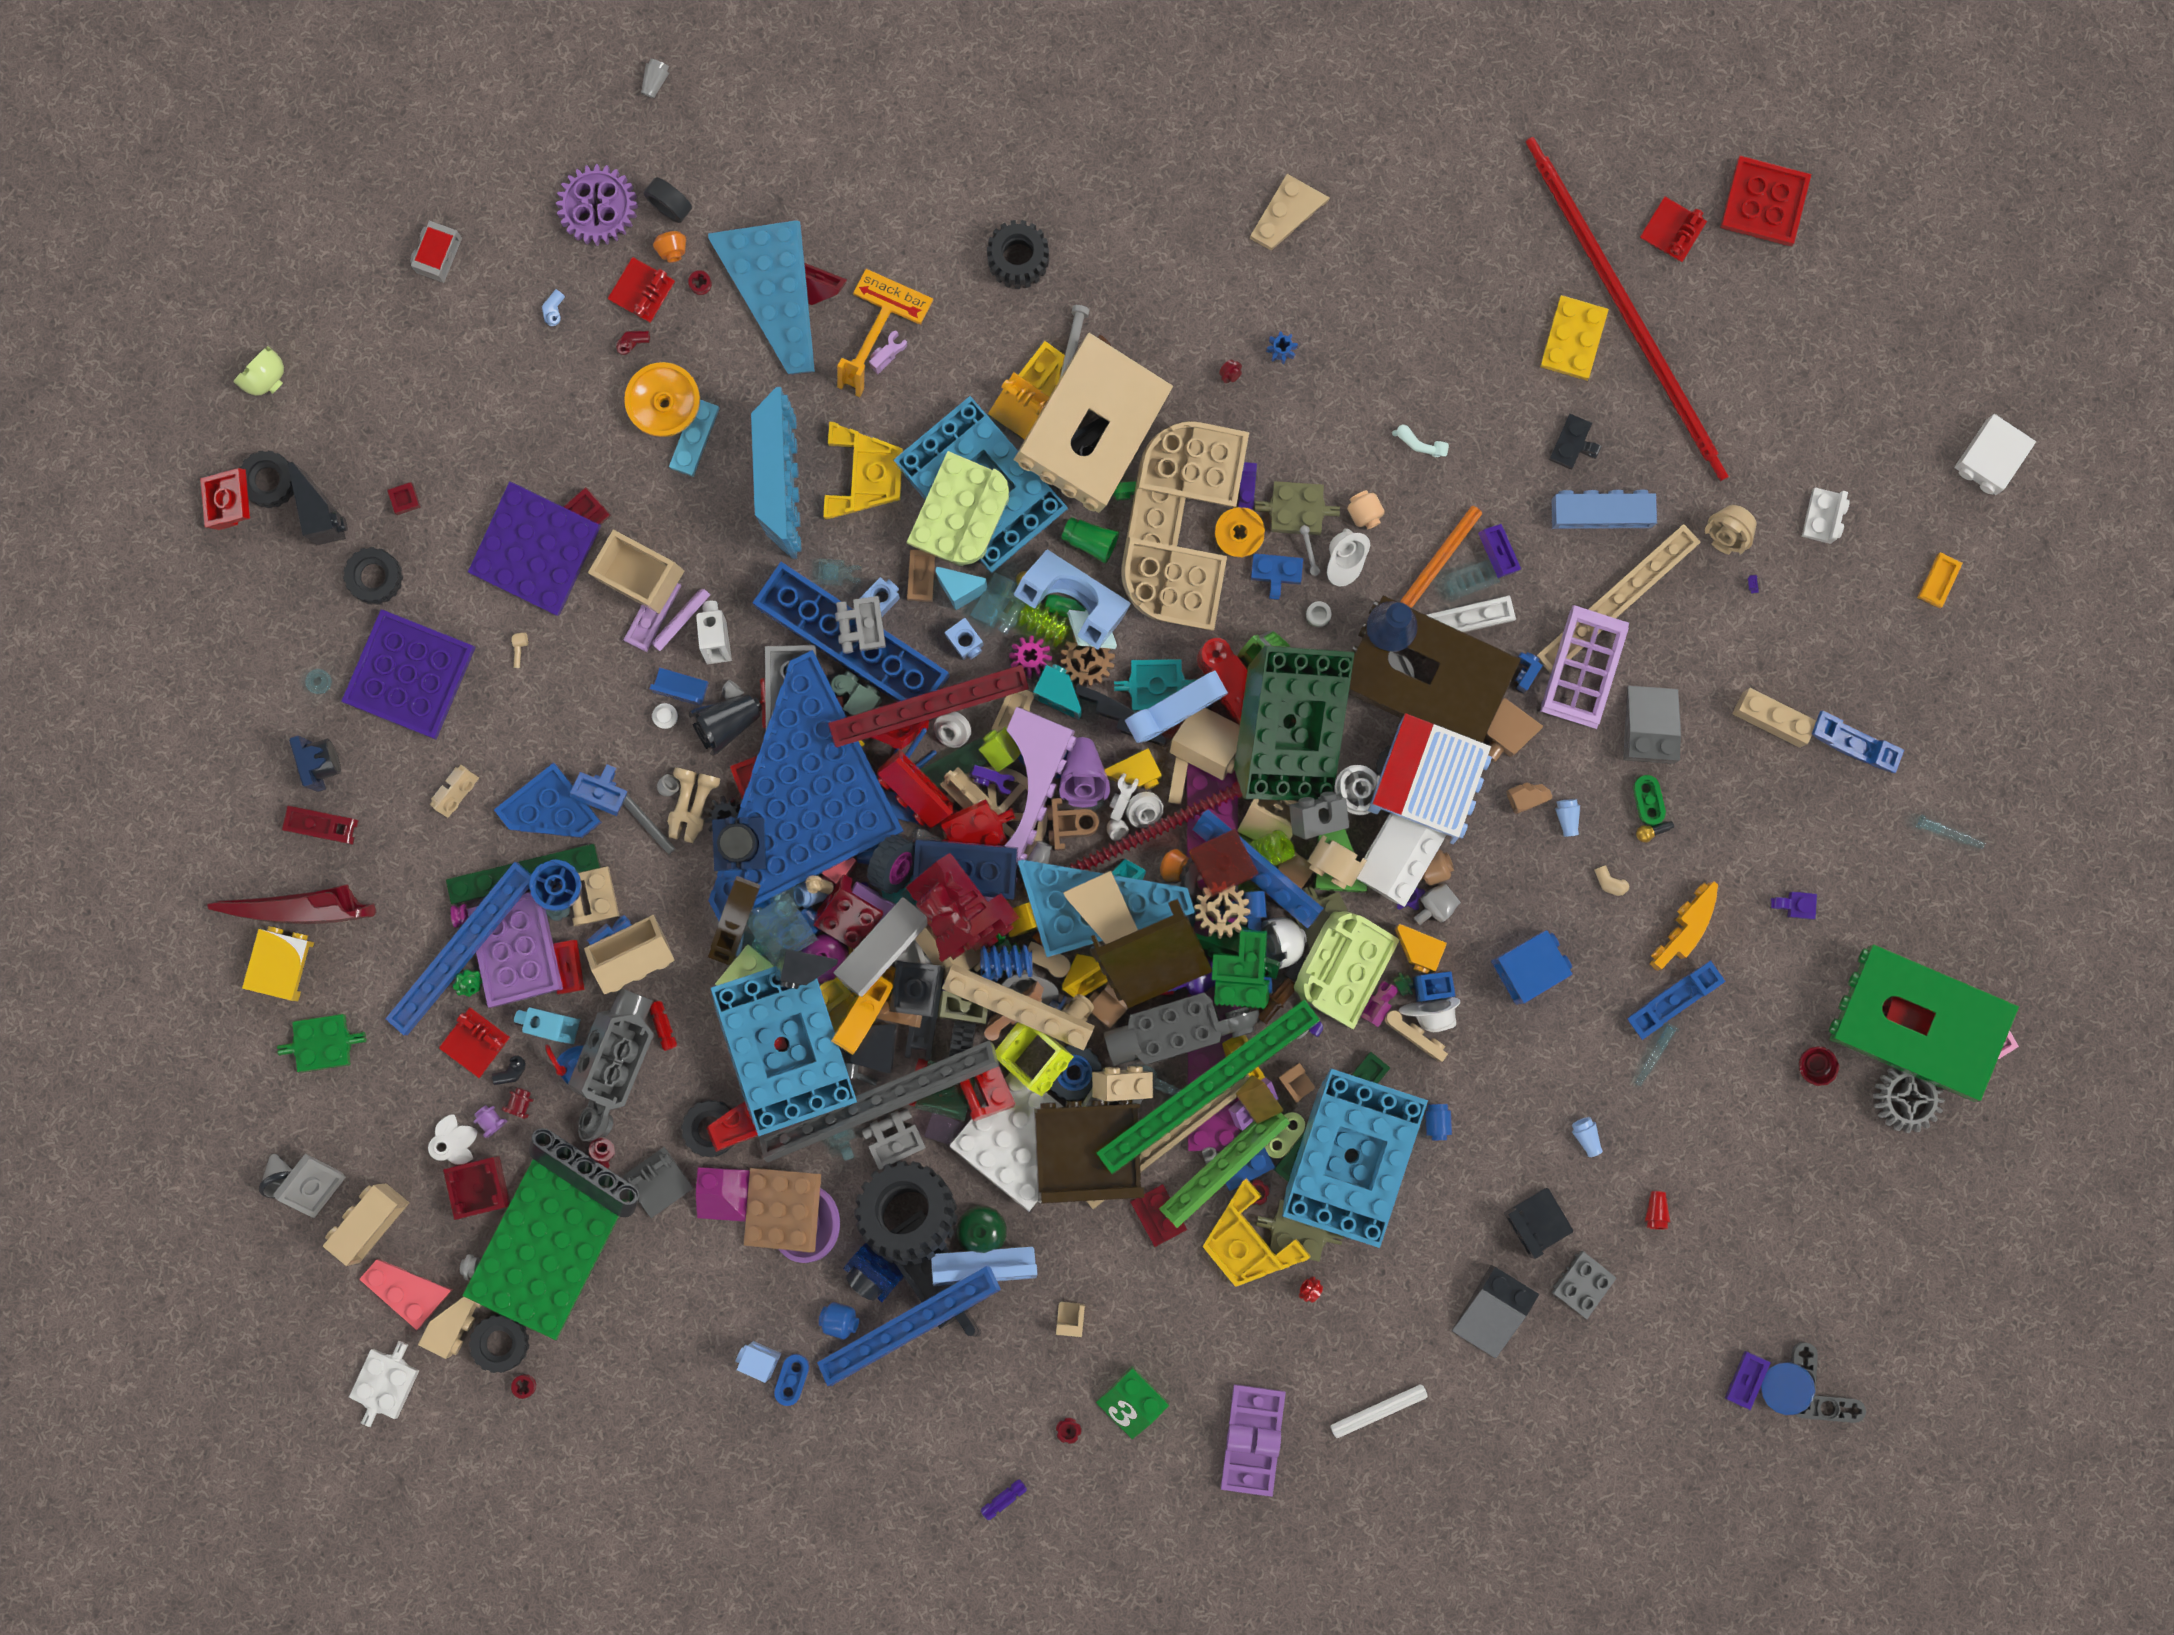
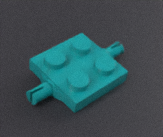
M1181 659L1131 660L1129 681H1114V691H1129L1132 698V711H1141L1151 708L1198 679L1184 680Z

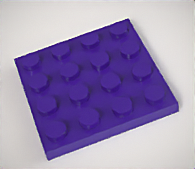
M509 481L468 573L559 616L601 525Z
M381 609L341 702L437 740L476 647Z

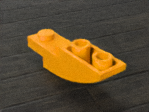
M1715 881L1701 884L1694 892L1696 895L1695 899L1691 903L1686 901L1678 909L1677 912L1680 915L1676 918V921L1682 928L1676 927L1669 934L1668 938L1670 941L1665 947L1660 945L1652 953L1651 957L1654 959L1649 964L1655 970H1662L1675 954L1680 959L1687 958L1696 947L1709 924L1714 910L1718 884Z
M890 966L862 997L856 995L831 1040L833 1043L852 1055L855 1053L893 988L896 968Z

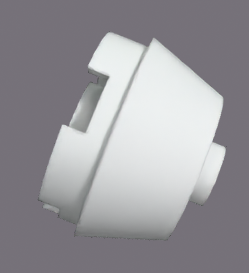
M1349 766L1338 775L1334 792H1336V795L1346 798L1348 812L1356 815L1370 813L1368 809L1380 776H1377L1367 766Z

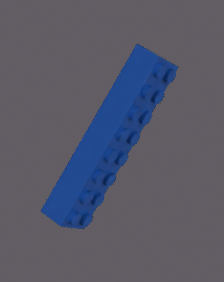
M783 562L779 563L753 601L756 609L809 644L816 645L818 650L897 702L942 689L950 678L948 671L885 630V648L861 651L859 641L852 643L853 652L844 654L842 644H839L838 639L840 635L839 622L836 621L835 613H837L836 603L842 601ZM847 605V611L854 610ZM856 619L849 620L850 633L858 632Z

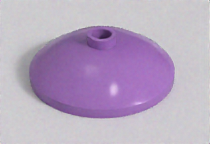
M820 1188L815 1252L779 1249L788 1259L800 1263L814 1262L826 1256L835 1245L840 1230V1217L834 1200L826 1191Z

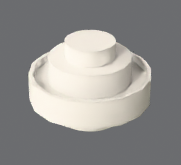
M952 712L939 716L936 719L934 732L941 743L948 747L957 748L968 741L971 735V727L963 715L958 712Z
M1142 792L1133 796L1126 806V815L1129 821L1139 828L1148 827L1149 824L1152 826L1163 814L1162 802L1157 795L1151 792Z

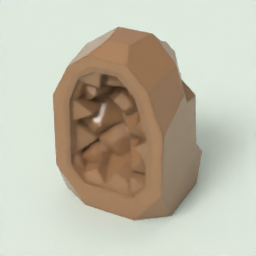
M1524 783L1506 791L1515 814L1552 799L1550 789H1547L1543 784L1532 785Z

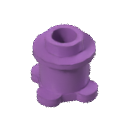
M485 1105L474 1114L476 1117L474 1124L478 1123L485 1131L483 1134L485 1138L492 1136L508 1122L506 1119H501L494 1111V1106L488 1108Z

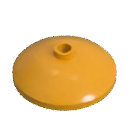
M659 362L643 367L634 374L625 391V408L629 418L638 429L652 436L667 437L682 432L694 421L700 407V393L695 380L685 369L672 363ZM668 400L669 405L665 408L661 407V402Z

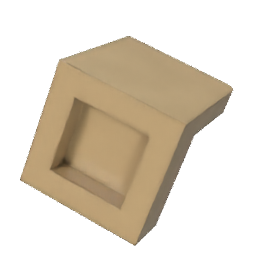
M1059 1303L1056 1335L1082 1337L1085 1304Z

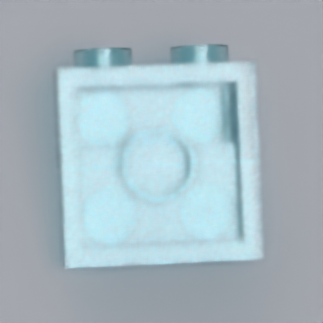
M781 893L774 896L770 901L771 904L764 909L761 907L753 909L747 923L774 967L778 964L780 949L799 952L818 940L789 893L786 895Z

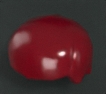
M1822 1046L1808 1048L1801 1054L1798 1063L1804 1080L1816 1086L1828 1085L1836 1079L1839 1071V1063L1834 1053Z

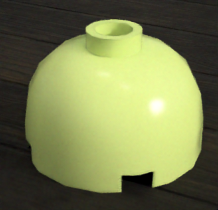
M267 346L233 382L251 395H263L268 391L273 394L283 384L280 378L284 373V365L277 353Z

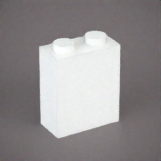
M1993 414L1986 419L1954 468L1959 470V474L1963 478L1974 480L1980 484V488L1984 492L1997 495L2006 488L2036 441Z

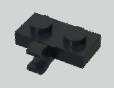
M1569 413L1549 460L1572 470L1579 453L1596 459L1602 446L1594 442L1585 441L1592 422Z

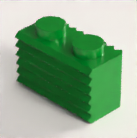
M1216 980L1214 1003L1216 1005L1220 1003L1221 1006L1224 1004L1226 1006L1229 1004L1231 1006L1236 1005L1237 1007L1241 1005V1007L1246 1006L1247 1008L1249 1006L1252 1008L1255 1006L1259 1008L1261 1006L1264 1009L1269 1002L1270 980H1264L1263 984Z

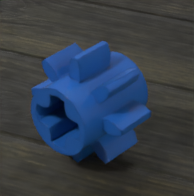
M1280 331L1276 339L1270 336L1269 342L1273 346H1268L1266 352H1272V362L1278 359L1281 360L1282 364H1285L1287 357L1294 359L1295 354L1291 350L1297 349L1298 344L1292 343V334L1285 336ZM1279 344H1283V347L1286 348L1284 352L1278 347Z

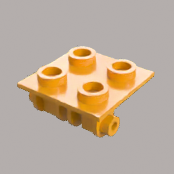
M1013 372L1010 379L1005 380L1001 387L1003 390L988 414L1023 439H1026L1047 403L1049 396Z

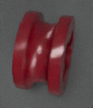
M697 270L689 276L688 284L695 294L704 295L710 291L712 282L706 272ZM703 277L704 282H707L706 285L702 284L701 288H697L694 281H699V278Z
M528 1374L516 1377L511 1384L512 1393L519 1399L528 1398L536 1390L535 1379ZM520 1380L521 1382L525 1380L529 1382L527 1385L528 1389H530L528 1393L526 1391L522 1393L519 1391L520 1385L518 1382Z

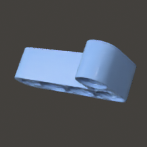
M1213 671L1151 708L1133 714L1125 722L1137 743L1146 742L1221 699L1228 692L1217 672Z

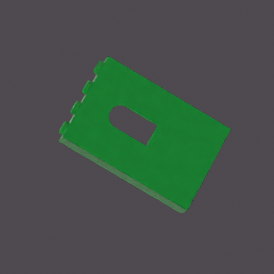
M1873 944L1868 946L1867 949L1863 948L1858 957V962L1861 963L1858 971L1852 973L1848 985L1851 986L1849 993L1844 995L1839 1003L1838 1009L1841 1010L1838 1019L1834 1018L1828 1032L1832 1033L1829 1040L1972 1102H1980L2019 1006ZM1891 996H1897L1935 1012L1936 1014L1927 1036L1888 1020L1882 1011L1884 1001Z

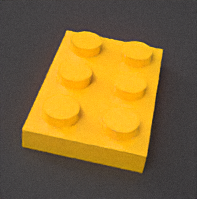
M1561 295L1540 367L1588 381L1609 309Z

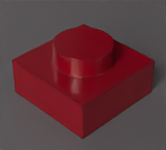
M412 482L387 490L396 515L421 508Z

